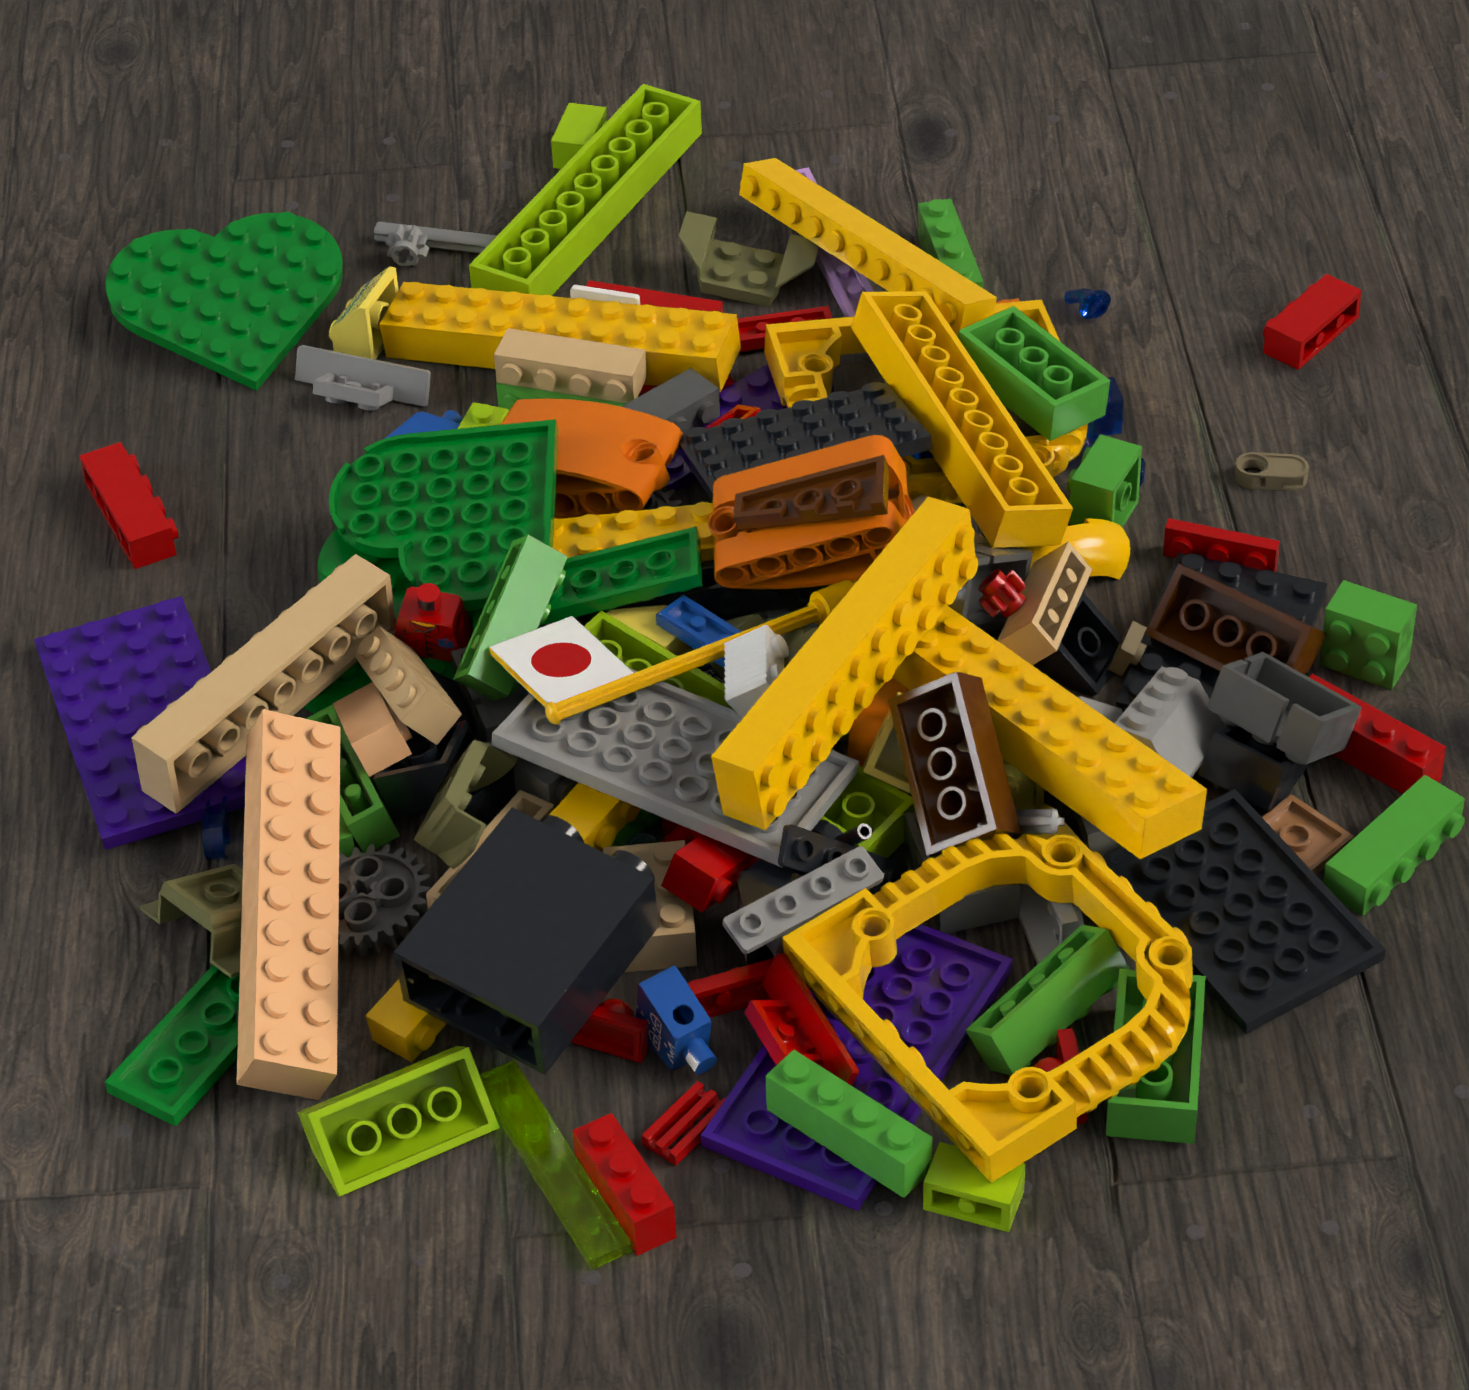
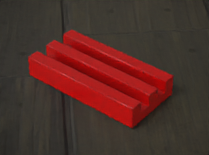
M697 1081L642 1134V1145L677 1166L701 1142V1134L726 1098L724 1097L722 1100H719L718 1093L712 1089L708 1092L704 1091V1085ZM708 1108H711V1109H712V1110H711L685 1137H683L672 1149H669V1148H668L680 1135H685V1134L694 1126L693 1123H694Z

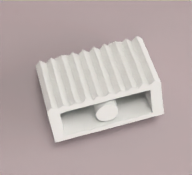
M763 625L724 643V651L726 653L724 655L726 659L724 660L726 665L724 666L726 671L724 672L726 676L724 678L726 682L724 684L726 688L724 690L726 694L724 697L726 702L741 718L747 714L783 671L784 658L789 655V649L784 638L780 634L776 635L768 625Z

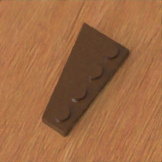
M885 455L737 493L735 494L733 518L738 529L886 515L888 514L889 465Z

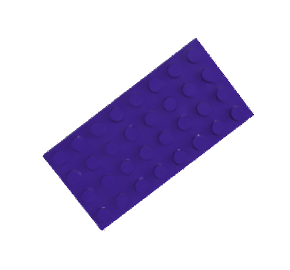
M182 596L34 639L105 850L245 808V757L196 796L194 800L177 814L144 793L141 789L131 737L142 726L149 724L160 715L170 703L177 701L193 688L198 680L211 673L210 666Z
M920 924L896 940L897 954L894 960L882 967H872L865 984L863 1000L883 1021L888 1019L895 1026L900 1039L909 1048L911 1046L915 1047L922 1055L926 1066L942 1081L970 1038L966 1029L988 1010L1013 971V959ZM811 992L859 1068V1074L852 1086L914 1125L923 1110ZM763 1045L701 1134V1146L858 1211L877 1180L767 1110L765 1076L776 1064Z

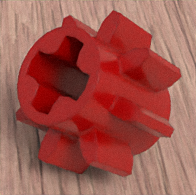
M997 569L979 585L978 590L983 596L978 601L991 617L1000 612L1007 618L1014 614L1026 601V597L1022 593L1026 588L1025 582L1013 570H1010L1005 575L1000 569Z

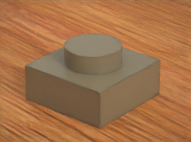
M1132 621L1116 649L1108 670L1122 676L1130 663L1135 666L1138 664L1147 646L1141 643L1147 627Z

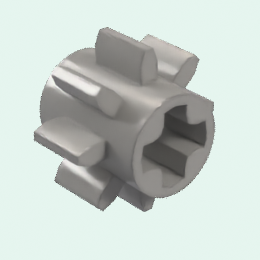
M399 224L396 233L389 232L385 243L390 246L387 256L392 257L399 266L413 265L416 267L419 258L426 259L429 247L425 245L428 235L423 234L415 225L402 226Z

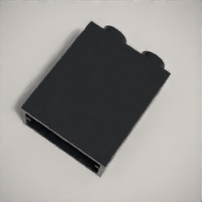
M512 807L394 951L403 1001L546 1075L658 929L655 877L649 866L630 852L617 850L609 856L585 844L579 832L567 821L557 816L548 815L539 821Z

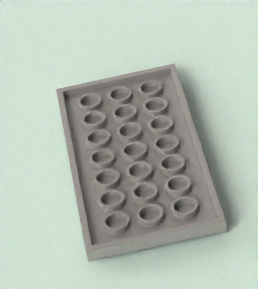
M629 668L633 673L638 672L636 670ZM663 681L561 720L559 725L549 722L545 714V707L529 693L494 730L491 742L493 747L779 866L778 857L783 827L792 824L811 831L855 777L859 764L858 760L831 750L828 758L820 762L811 773L806 785L799 789L790 799L782 815L776 817L769 827L763 830L723 815L711 759L712 754L742 718L732 709Z

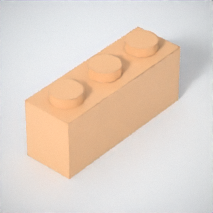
M373 682L333 703L350 744L369 777L412 754L406 742L412 738L409 729L400 721Z

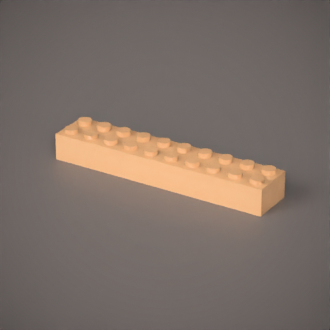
M265 709L262 710L247 735L236 1085L319 1100L337 1075L340 727Z

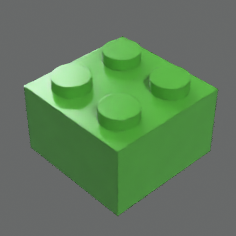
M1100 434L1093 446L1085 449L1079 468L1077 470L1073 469L1067 480L1066 489L1071 491L1069 503L1073 507L1069 526L1083 524L1086 518L1108 520L1119 524L1123 528L1139 501L1142 446Z
M1343 580L1325 608L1323 631L1327 635L1321 645L1319 666L1392 690L1410 660L1417 604Z

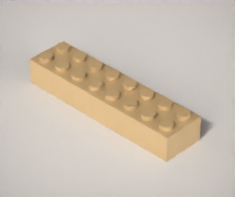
M355 554L343 565L336 567L332 574L316 587L309 589L305 596L293 606L281 612L278 618L265 629L253 635L250 641L238 651L226 657L222 664L210 674L198 680L194 687L182 697L170 703L149 724L142 726L131 737L142 791L177 814L194 800L196 796L246 756L247 735L263 709L291 716L295 715L358 661L354 655L358 651L361 641L367 635L372 634L378 625L392 633L396 628L390 575Z

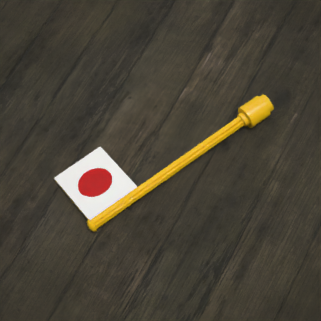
M844 580L815 591L811 594L807 607L635 673L573 616L490 646L489 650L490 655L545 707V714L549 722L559 725L561 720L723 658L726 654L724 643L763 625H768L776 635H783L811 623L819 624L820 626L857 581Z

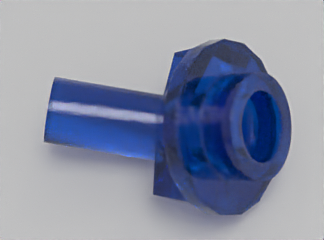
M1088 288L1068 290L1064 296L1068 304H1080L1079 313L1085 319L1101 317L1105 314L1111 302V297L1105 290L1092 291Z

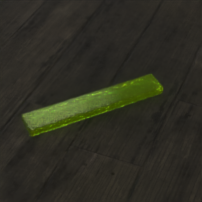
M510 1061L480 1074L496 1118L591 1270L631 1253V1241L516 1061Z

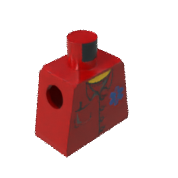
M425 583L419 587L407 588L397 618L394 636L412 647L418 656L452 662L450 651L467 647L473 634V628L467 611H465L463 599L460 596L440 592L437 585Z

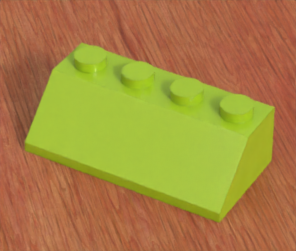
M464 1046L452 1047L297 1112L312 1152L339 1197L500 1128L470 1049Z

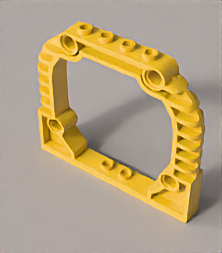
M1042 300L998 303L995 305L994 314L1015 306L1059 340ZM854 317L766 324L764 354L782 406L787 405V408H789L797 401H816L827 398L832 392L833 369L840 364V355L866 353V350L851 328ZM1088 424L1052 441L1047 440L1042 435L1025 437L1052 478L1066 470L1069 462L1080 454L1086 440ZM910 455L901 457L906 466L907 490L911 501L924 494L927 497L929 496L952 504L963 503L935 458L915 459Z
M1001 833L995 834L989 840L982 841L979 838L968 840L965 845L958 847L949 846L942 850V854L935 859L930 857L923 861L918 869L914 871L908 870L903 873L898 881L886 883L876 894L872 895L864 888L782 937L784 954H787L807 988L991 1183L1076 1130L1077 1117L1085 1112L1093 1111L1105 1099L1109 1100L1118 1095L1119 1090L1127 1085L1132 1086L1137 1083L1140 1077L1146 1073H1152L1157 1070L1162 1062L1176 1052L1189 1024L1191 1009L1189 989L1193 982L1192 948L1186 936L1179 928H1172L1161 917L1158 909L1151 902H1145L1138 896L1125 877H1118L1107 866L1104 858L1098 852H1092L1079 839L1067 834L1055 835L1048 840L1028 834L1025 841L1012 839L1009 835ZM1028 884L1038 895L1048 901L1056 903L1074 902L1100 928L1108 929L1115 943L1136 962L1137 987L1147 1002L1145 1007L1126 1025L1049 1072L1036 1067H1024L1015 1071L1010 1076L1008 1083L979 1084L963 1081L949 1090L926 1066L920 1052L913 1046L909 1048L900 1039L895 1026L888 1019L883 1021L863 1000L865 984L872 967H882L894 960L897 954L896 940L962 900L964 896L993 885Z

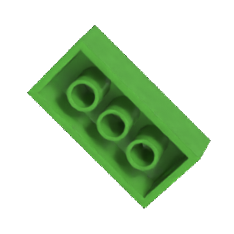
M1015 306L958 330V339L1002 404L1047 440L1052 441L1105 416L1110 380Z
M1119 969L1114 1032L1126 1025L1146 1005L1147 1000L1137 987L1136 970ZM1193 975V982L1189 989L1191 1001L1189 1024L1176 1052L1162 1062L1157 1070L1152 1073H1146L1140 1077L1137 1083L1132 1086L1127 1085L1119 1090L1118 1095L1108 1100L1106 1136L1194 1144L1198 1110L1206 976Z

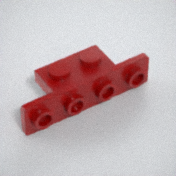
M776 954L766 977L762 981V985L771 1000H751L744 1012L776 1066L791 1051L796 1050L852 1086L859 1074V1068L787 954Z

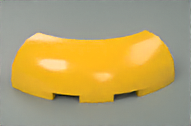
M1086 518L1083 524L1067 525L1061 545L1021 548L1033 551L1031 569L1035 561L1069 541L1091 567L1092 572L1089 577L1107 576L1118 580L1126 570L1130 557V541L1124 529L1117 523L1093 518Z

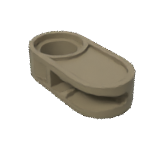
M1248 452L1237 458L1234 477L1235 481L1244 488L1297 491L1307 484L1309 465L1303 457L1298 455ZM1256 468L1261 470V472L1249 473L1244 471V469Z

